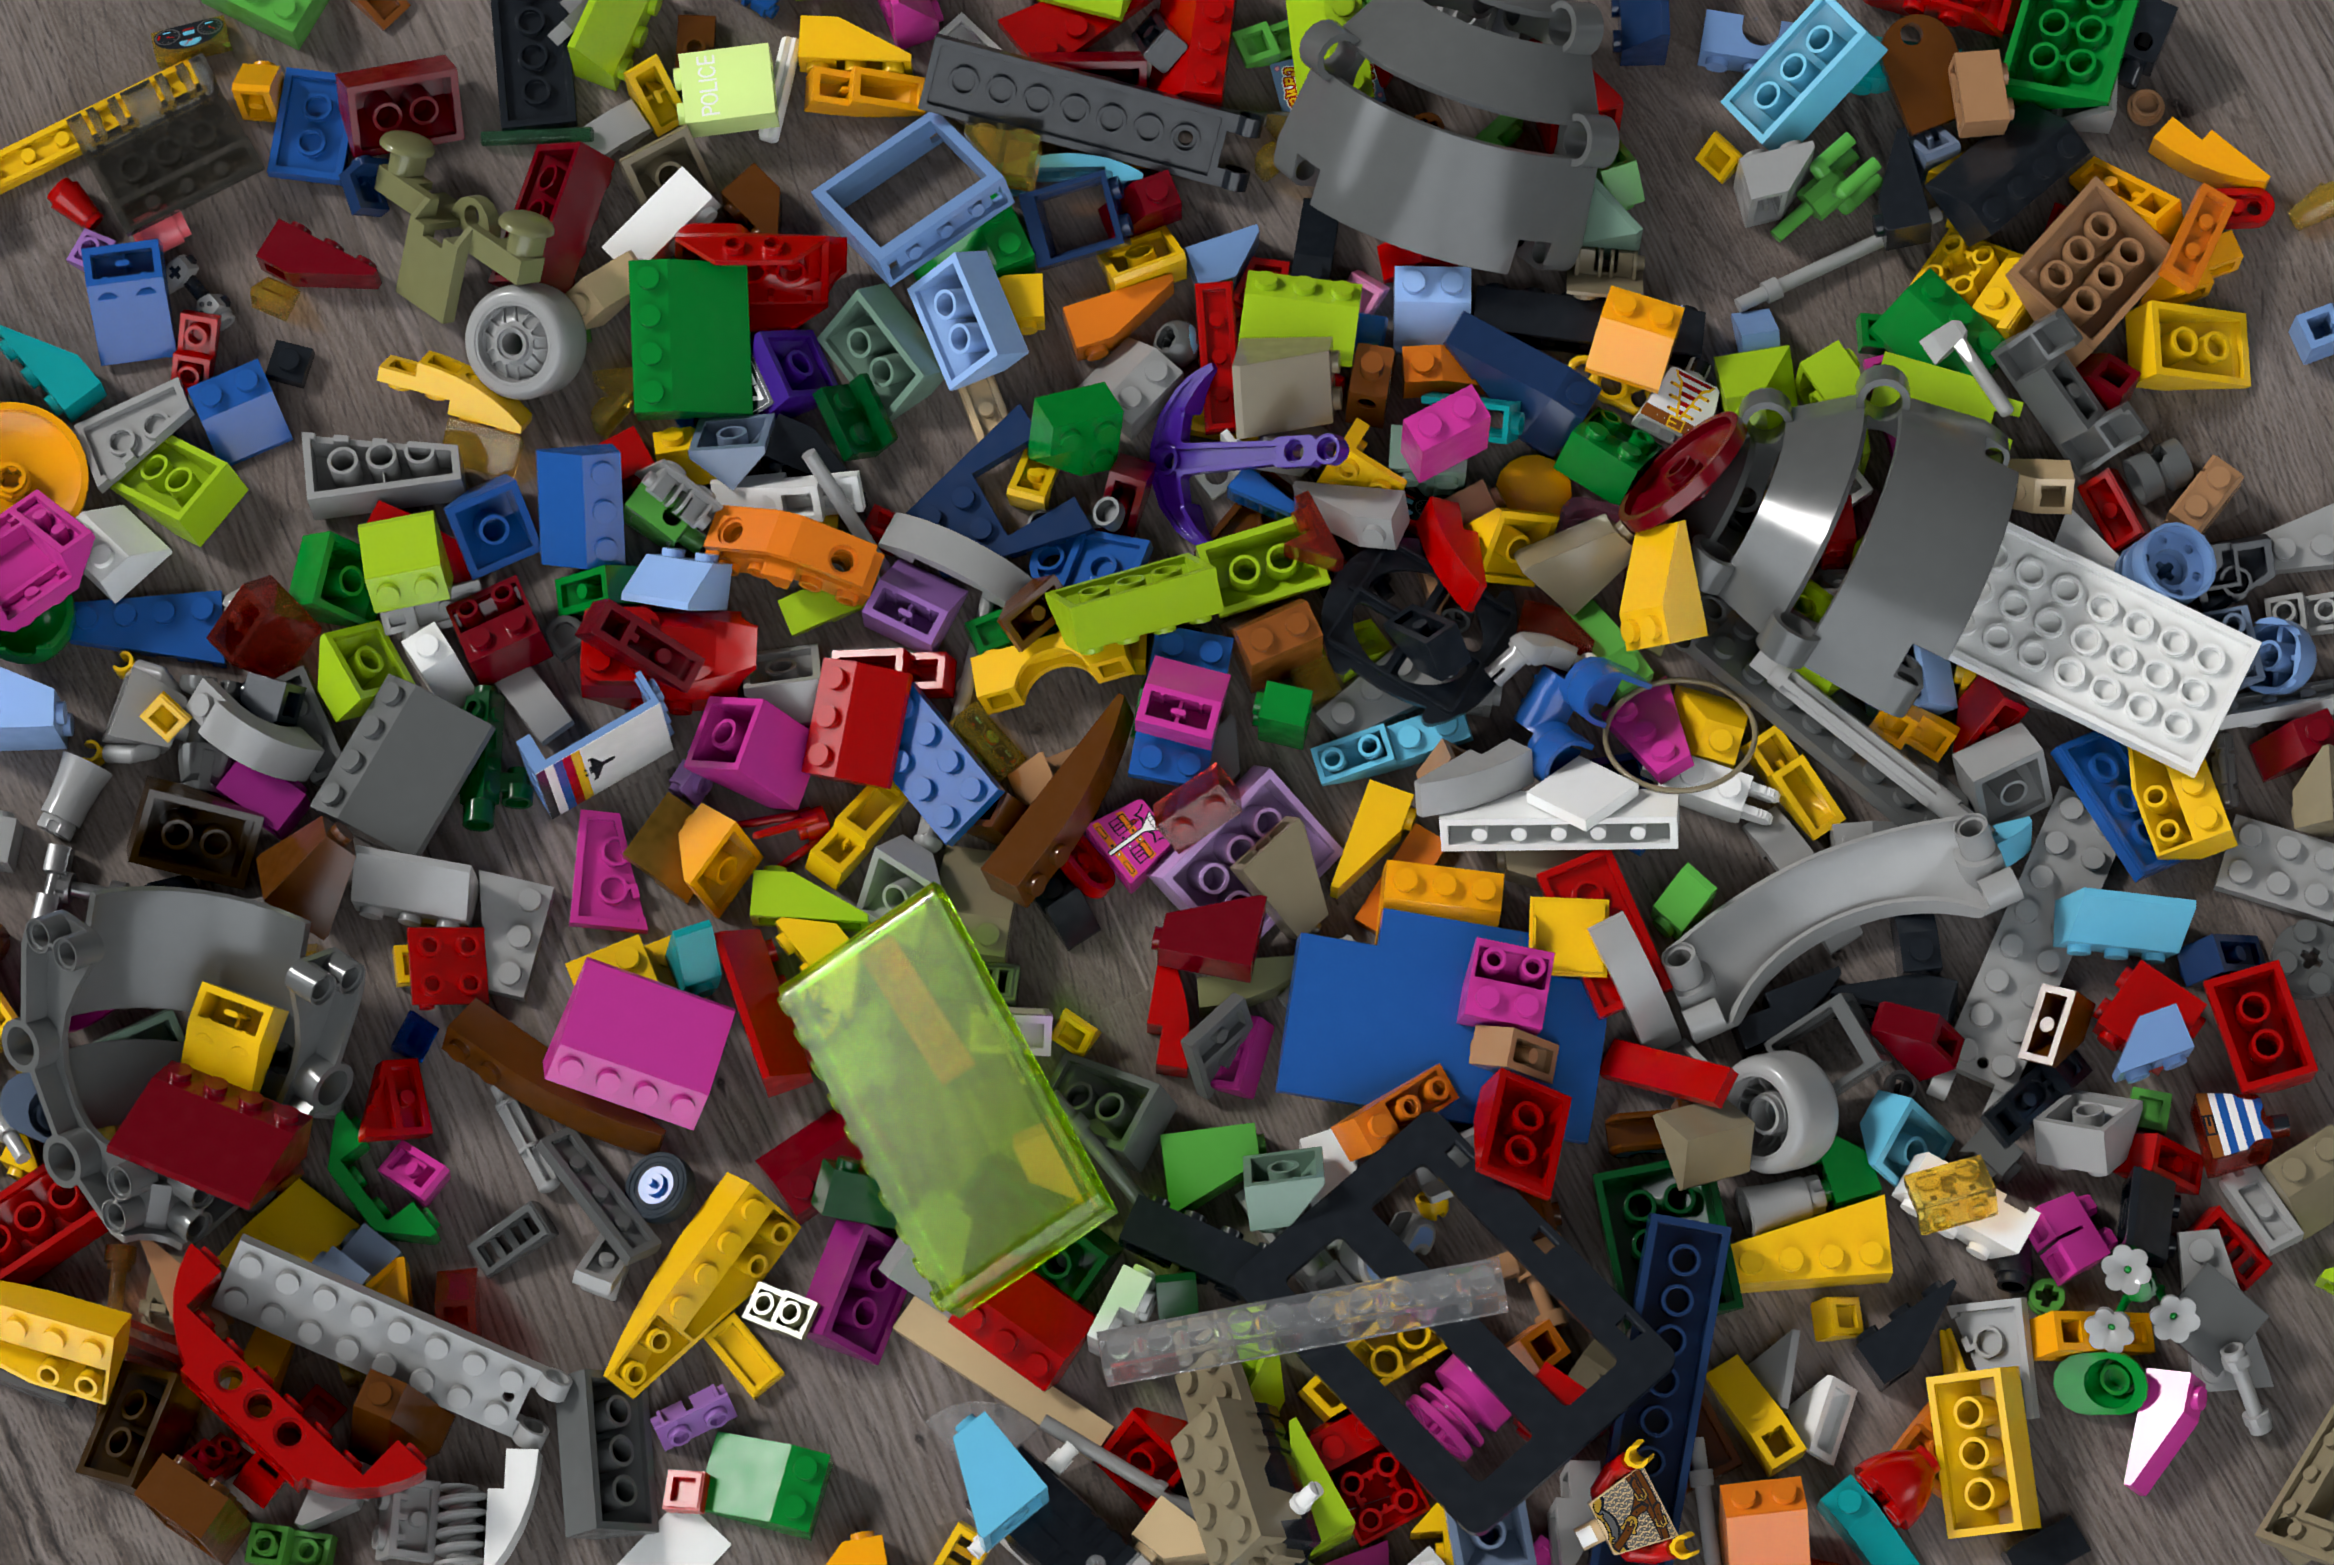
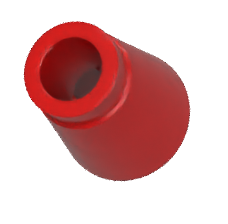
M69 177L63 178L47 196V199L52 203L51 208L82 228L93 231L104 219V215L77 180L73 182Z

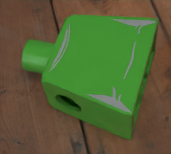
M641 481L624 505V524L661 548H677L681 544L694 554L695 552H701L704 548L703 545L707 534L697 527L695 529L691 528L679 518L683 509L676 515L672 512L680 498L677 497L666 508L663 505L664 501L659 502L645 491L646 486ZM667 521H672V522L676 523L677 525H675V526H670V525L666 524L665 522H667Z

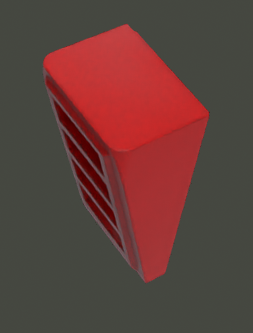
M2220 1205L2209 1207L2185 1232L2207 1230L2215 1223L2222 1238L2225 1235L2229 1236L2231 1239L2224 1245L2228 1256L2237 1246L2243 1250L2230 1263L2239 1288L2243 1292L2247 1291L2273 1263ZM2251 1257L2255 1262L2241 1274L2238 1268Z

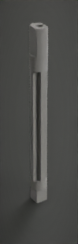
M1761 650L1749 664V666L1765 677L1770 685L1938 817L1946 818L1974 813L1962 804L1961 799L1795 669L1787 668L1774 662ZM1990 826V829H1991V832H1992V835H1993L1994 832L1996 831V829H1994L1992 826Z

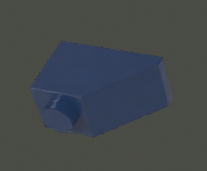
M2211 934L2181 947L2180 953L2177 954L2180 975L2185 980L2186 987L2204 988L2203 981L2266 963L2259 938L2256 935Z

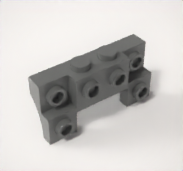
M2061 307L2034 321L2027 329L2002 341L1990 354L2065 460H2070L2074 473L2077 477H2080L2094 470L2127 447L2144 439L2149 430L2128 401L2107 412L2102 407L2064 353L2078 345L2083 340V337Z

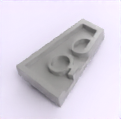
M178 377L74 425L96 486L102 494L195 415L185 387Z
M2027 1297L1946 1306L1951 1319H1955L1963 1337L1960 1340L1966 1353H1970L1976 1369L1984 1370L2019 1366L2026 1420L2040 1418Z

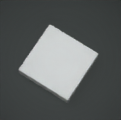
M1579 755L1528 790L1527 803L1587 832L1639 795V784Z

